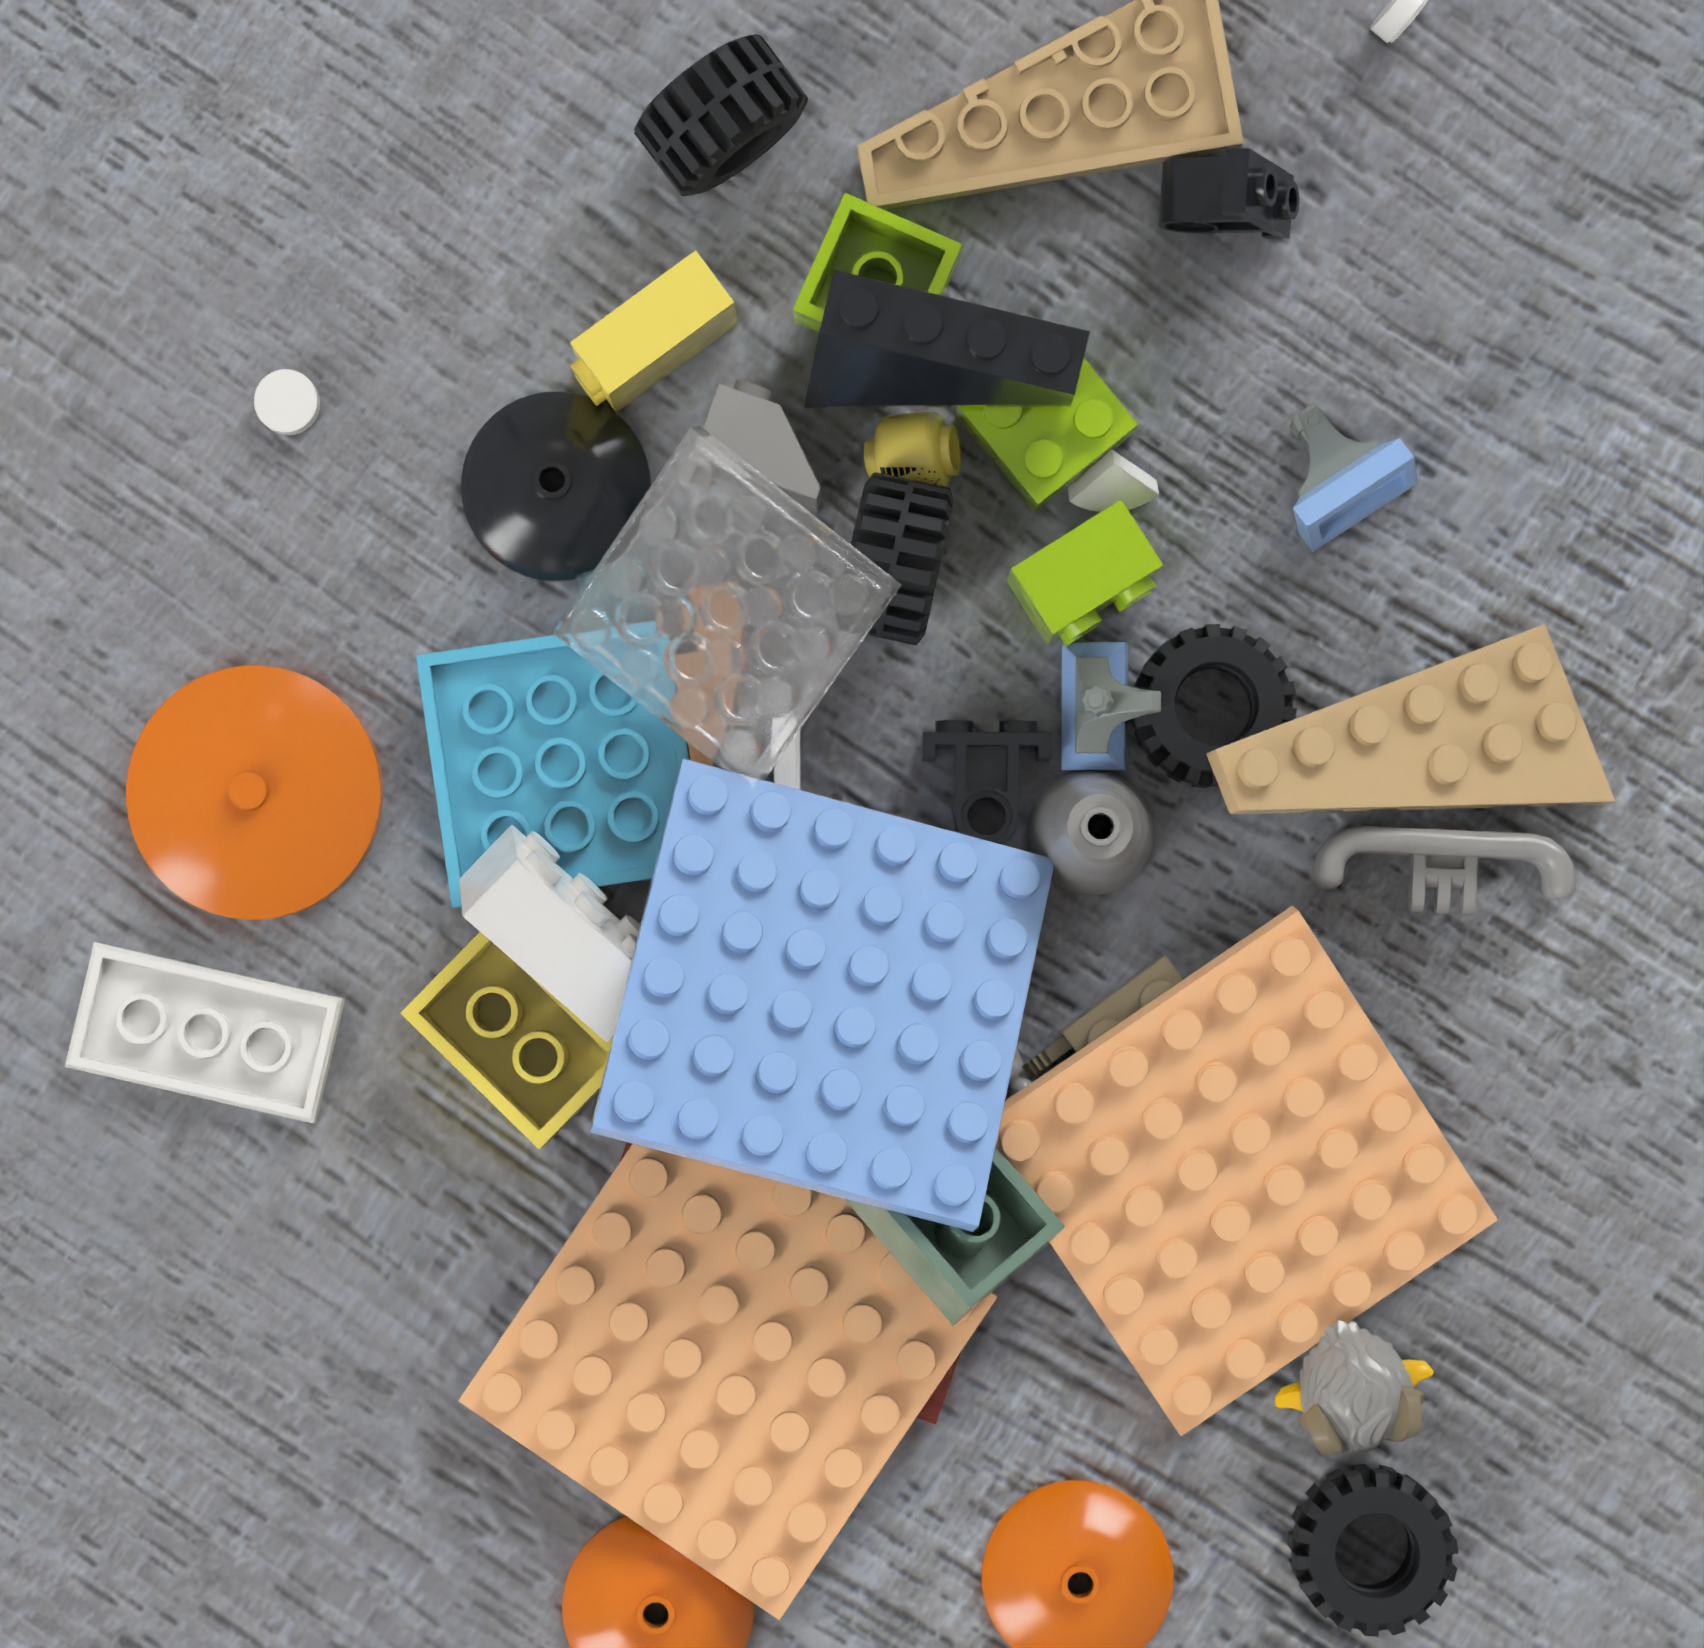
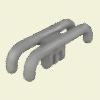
M1379 826L1348 828L1341 830L1324 842L1316 853L1312 870V879L1315 886L1319 889L1327 890L1336 888L1342 883L1345 864L1350 856L1356 853L1410 856L1408 907L1409 912L1423 913L1426 903L1425 887L1434 888V912L1436 914L1449 913L1451 889H1460V914L1474 915L1476 910L1478 859L1530 862L1540 872L1542 893L1550 900L1567 899L1572 896L1576 887L1573 862L1565 849L1551 838L1533 833Z

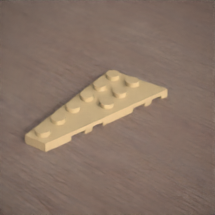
M1134 0L1104 17L1101 15L1015 61L1014 65L986 80L983 78L962 89V93L928 111L923 110L857 145L866 202L886 210L1160 163L1172 158L1195 157L1224 152L1225 149L1242 148L1244 141L1219 1Z
M1545 624L1206 753L1230 814L1303 813L1314 810H1343V812L1396 808L1398 810L1471 809L1521 805L1552 807L1562 804L1592 806L1615 802Z

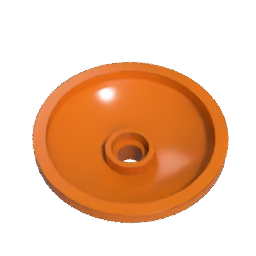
M1070 1479L1038 1487L1022 1496L1005 1511L996 1523L986 1544L982 1561L981 1581L985 1604L991 1620L1000 1635L1012 1648H1144L1158 1632L1168 1612L1173 1593L1174 1570L1169 1546L1163 1532L1152 1515L1137 1500L1122 1490L1105 1483L1084 1479ZM1084 1572L1092 1578V1585L1086 1593L1075 1594L1069 1590L1068 1580L1073 1574Z
M625 1515L601 1528L578 1553L565 1582L562 1614L565 1633L571 1648H745L752 1630L755 1604ZM655 1602L663 1604L668 1610V1619L662 1624L650 1623L644 1615V1609L647 1605Z

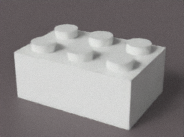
M511 825L459 879L462 916L604 1041L608 1042L614 1034L640 924L629 915H625L619 920L603 906L607 898L589 878L579 873L573 879L556 864L560 859L559 854L543 837L534 831H531L526 837L516 827Z

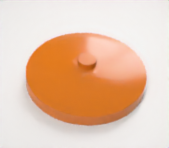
M246 665L225 668L193 680L171 695L155 711L138 737L132 752L126 781V806L131 831L139 851L151 870L171 891L192 905L213 914L245 920H268L297 914L314 907L338 891L355 874L370 851L379 828L383 807V778L377 751L369 733L354 711L340 697L318 682L294 671L271 666Z

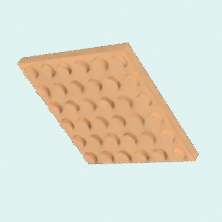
M1293 906L1008 1098L1004 1103L996 1141L997 1149L1064 1224V1229L1049 1243L1180 1436L1189 1432L1319 1343L1320 1338L1325 1336L1324 1329L1328 1325L1334 1327L1337 1320L1346 1323L1350 1322L1498 1221L1303 916Z
M632 1144L458 1401L780 1620L997 1299V1295L992 1292L953 1326L844 1198Z

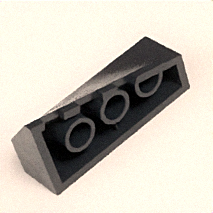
M834 270L818 335L804 408H828V406H860V408H886V406L951 407L953 405H986V407L1071 406L1090 331Z

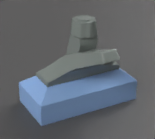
M1311 404L1292 419L1289 427L1296 439L1303 442L1310 456L1308 474L1302 487L1297 491L1299 499L1294 505L1293 511L1298 533L1312 552L1418 484L1415 458L1400 438L1380 444L1378 440L1370 442L1352 441L1340 434L1315 404Z
M1126 642L1072 643L1067 647L1062 643L1061 770L1128 771V720L1160 712L1161 692L1128 686V644Z

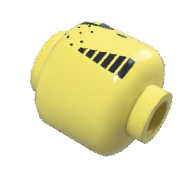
M935 411L893 414L882 417L876 427L874 438L866 439L864 443V463L867 474L870 477L874 472L947 487L951 476L959 475L961 469V447L956 427L954 425H946L941 415Z

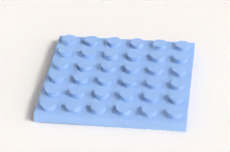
M683 759L679 766L590 1133L973 1232L979 1227L1054 864L1049 857Z

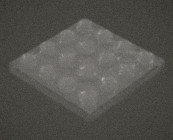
M699 425L688 430L553 631V634L718 767L738 773L753 788L760 780H764L899 590L901 584Z

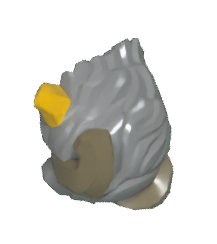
M1337 1320L1334 1327L1328 1325L1324 1329L1325 1336L1320 1338L1318 1346L1310 1350L1309 1356L1304 1357L1303 1369H1300V1381L1282 1387L1275 1396V1406L1277 1408H1291L1303 1412L1299 1422L1303 1429H1307L1310 1432L1321 1455L1339 1454L1349 1449L1365 1452L1373 1450L1382 1440L1401 1442L1420 1433L1423 1417L1421 1405L1424 1401V1393L1414 1389V1387L1419 1382L1431 1377L1434 1371L1426 1361L1401 1360L1395 1349L1393 1350L1392 1343L1383 1341L1377 1335H1371L1365 1328L1360 1329L1357 1323L1350 1321L1347 1324L1344 1321Z

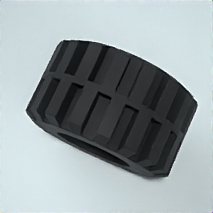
M758 34L734 39L718 47L671 81L645 108L635 126L634 134L679 194L686 197L717 187L761 157L796 124L808 103V97L764 38Z
M874 472L870 476L862 492L839 599L837 618L841 630L911 645H917L924 637L954 503L950 488Z
M1206 624L1203 628L1193 629L1192 627L1179 632L1177 636L1169 641L1167 640L1151 655L1136 679L1134 688L1161 692V711L1133 718L1136 727L1135 737L1138 744H1142L1149 754L1147 756L1148 760L1155 767L1160 766L1168 773V777L1177 782L1184 781L1191 783L1192 787L1205 789L1208 787H1219L1206 753L1296 719L1297 708H1293V696L1296 695L1294 681L1289 682L1284 671L1288 666L1281 656L1276 658L1268 649L1271 645L1261 637L1257 640L1246 634V629L1237 626L1228 629L1221 628L1220 624ZM1216 669L1230 674L1243 686L1249 699L1250 716L1246 727L1235 739L1224 744L1209 745L1195 740L1182 728L1176 715L1175 701L1181 685L1188 677L1202 670Z
M1367 1464L1352 1465V1471L1342 1473L1337 1469L1327 1474L1328 1481L1320 1487L1314 1483L1305 1492L1309 1498L1304 1506L1297 1505L1292 1515V1519L1295 1521L1294 1530L1288 1531L1287 1545L1291 1549L1292 1558L1289 1559L1292 1572L1297 1578L1300 1588L1313 1606L1325 1618L1329 1617L1338 1627L1351 1632L1352 1628L1358 1629L1364 1636L1379 1637L1380 1630H1389L1392 1635L1406 1632L1404 1624L1415 1620L1420 1625L1429 1619L1430 1616L1426 1610L1434 1602L1441 1607L1448 1596L1443 1590L1447 1580L1454 1582L1457 1567L1452 1563L1453 1554H1458L1457 1539L1451 1534L1450 1527L1453 1525L1448 1514L1437 1503L1438 1500L1407 1474H1400L1395 1469L1379 1465V1468H1370ZM1372 1513L1388 1514L1398 1520L1407 1533V1553L1401 1567L1394 1575L1380 1583L1363 1585L1351 1582L1341 1573L1336 1563L1335 1554L1339 1537L1352 1521L1361 1516Z

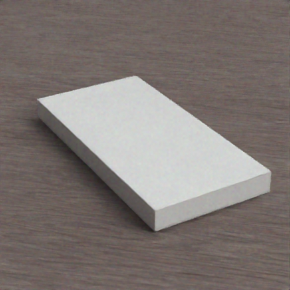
M94 942L65 1067L314 1124L317 1123L345 999Z

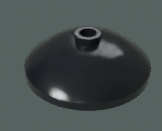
M542 392L520 398L496 412L478 431L468 449L463 464L461 476L462 504L467 521L475 537L483 548L503 566L520 575L548 582L572 581L588 577L607 568L618 560L636 540L644 525L650 506V468L643 447L636 434L611 408L602 403L596 406L590 397L576 393ZM551 470L560 471L565 477L563 487L556 492L545 491L541 486L543 475Z

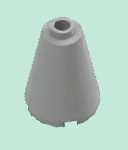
M1073 771L1053 781L1044 789L1035 802L1028 825L1029 847L1031 853L1049 857L1054 864L1051 881L1056 886L1069 892L1086 896L1112 893L1132 882L1149 861L1155 840V825L1152 811L1142 793L1122 776L1110 771ZM1093 815H1098L1107 822L1110 835L1106 839H1096L1089 833L1088 822Z

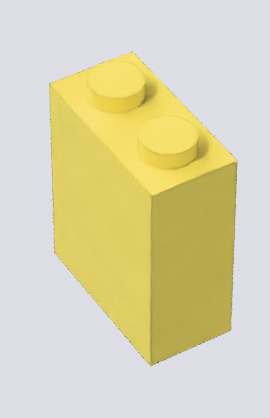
M695 250L571 341L570 344L577 360L569 366L575 373L574 376L596 406L607 400L617 413L736 326L738 320L735 303Z

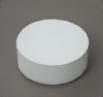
M1390 0L1375 19L1370 30L1386 43L1394 42L1415 19L1428 0Z
M281 369L268 374L258 384L254 395V407L259 419L270 430L282 435H296L311 427L317 419L320 411V397L314 384L305 375L295 370Z

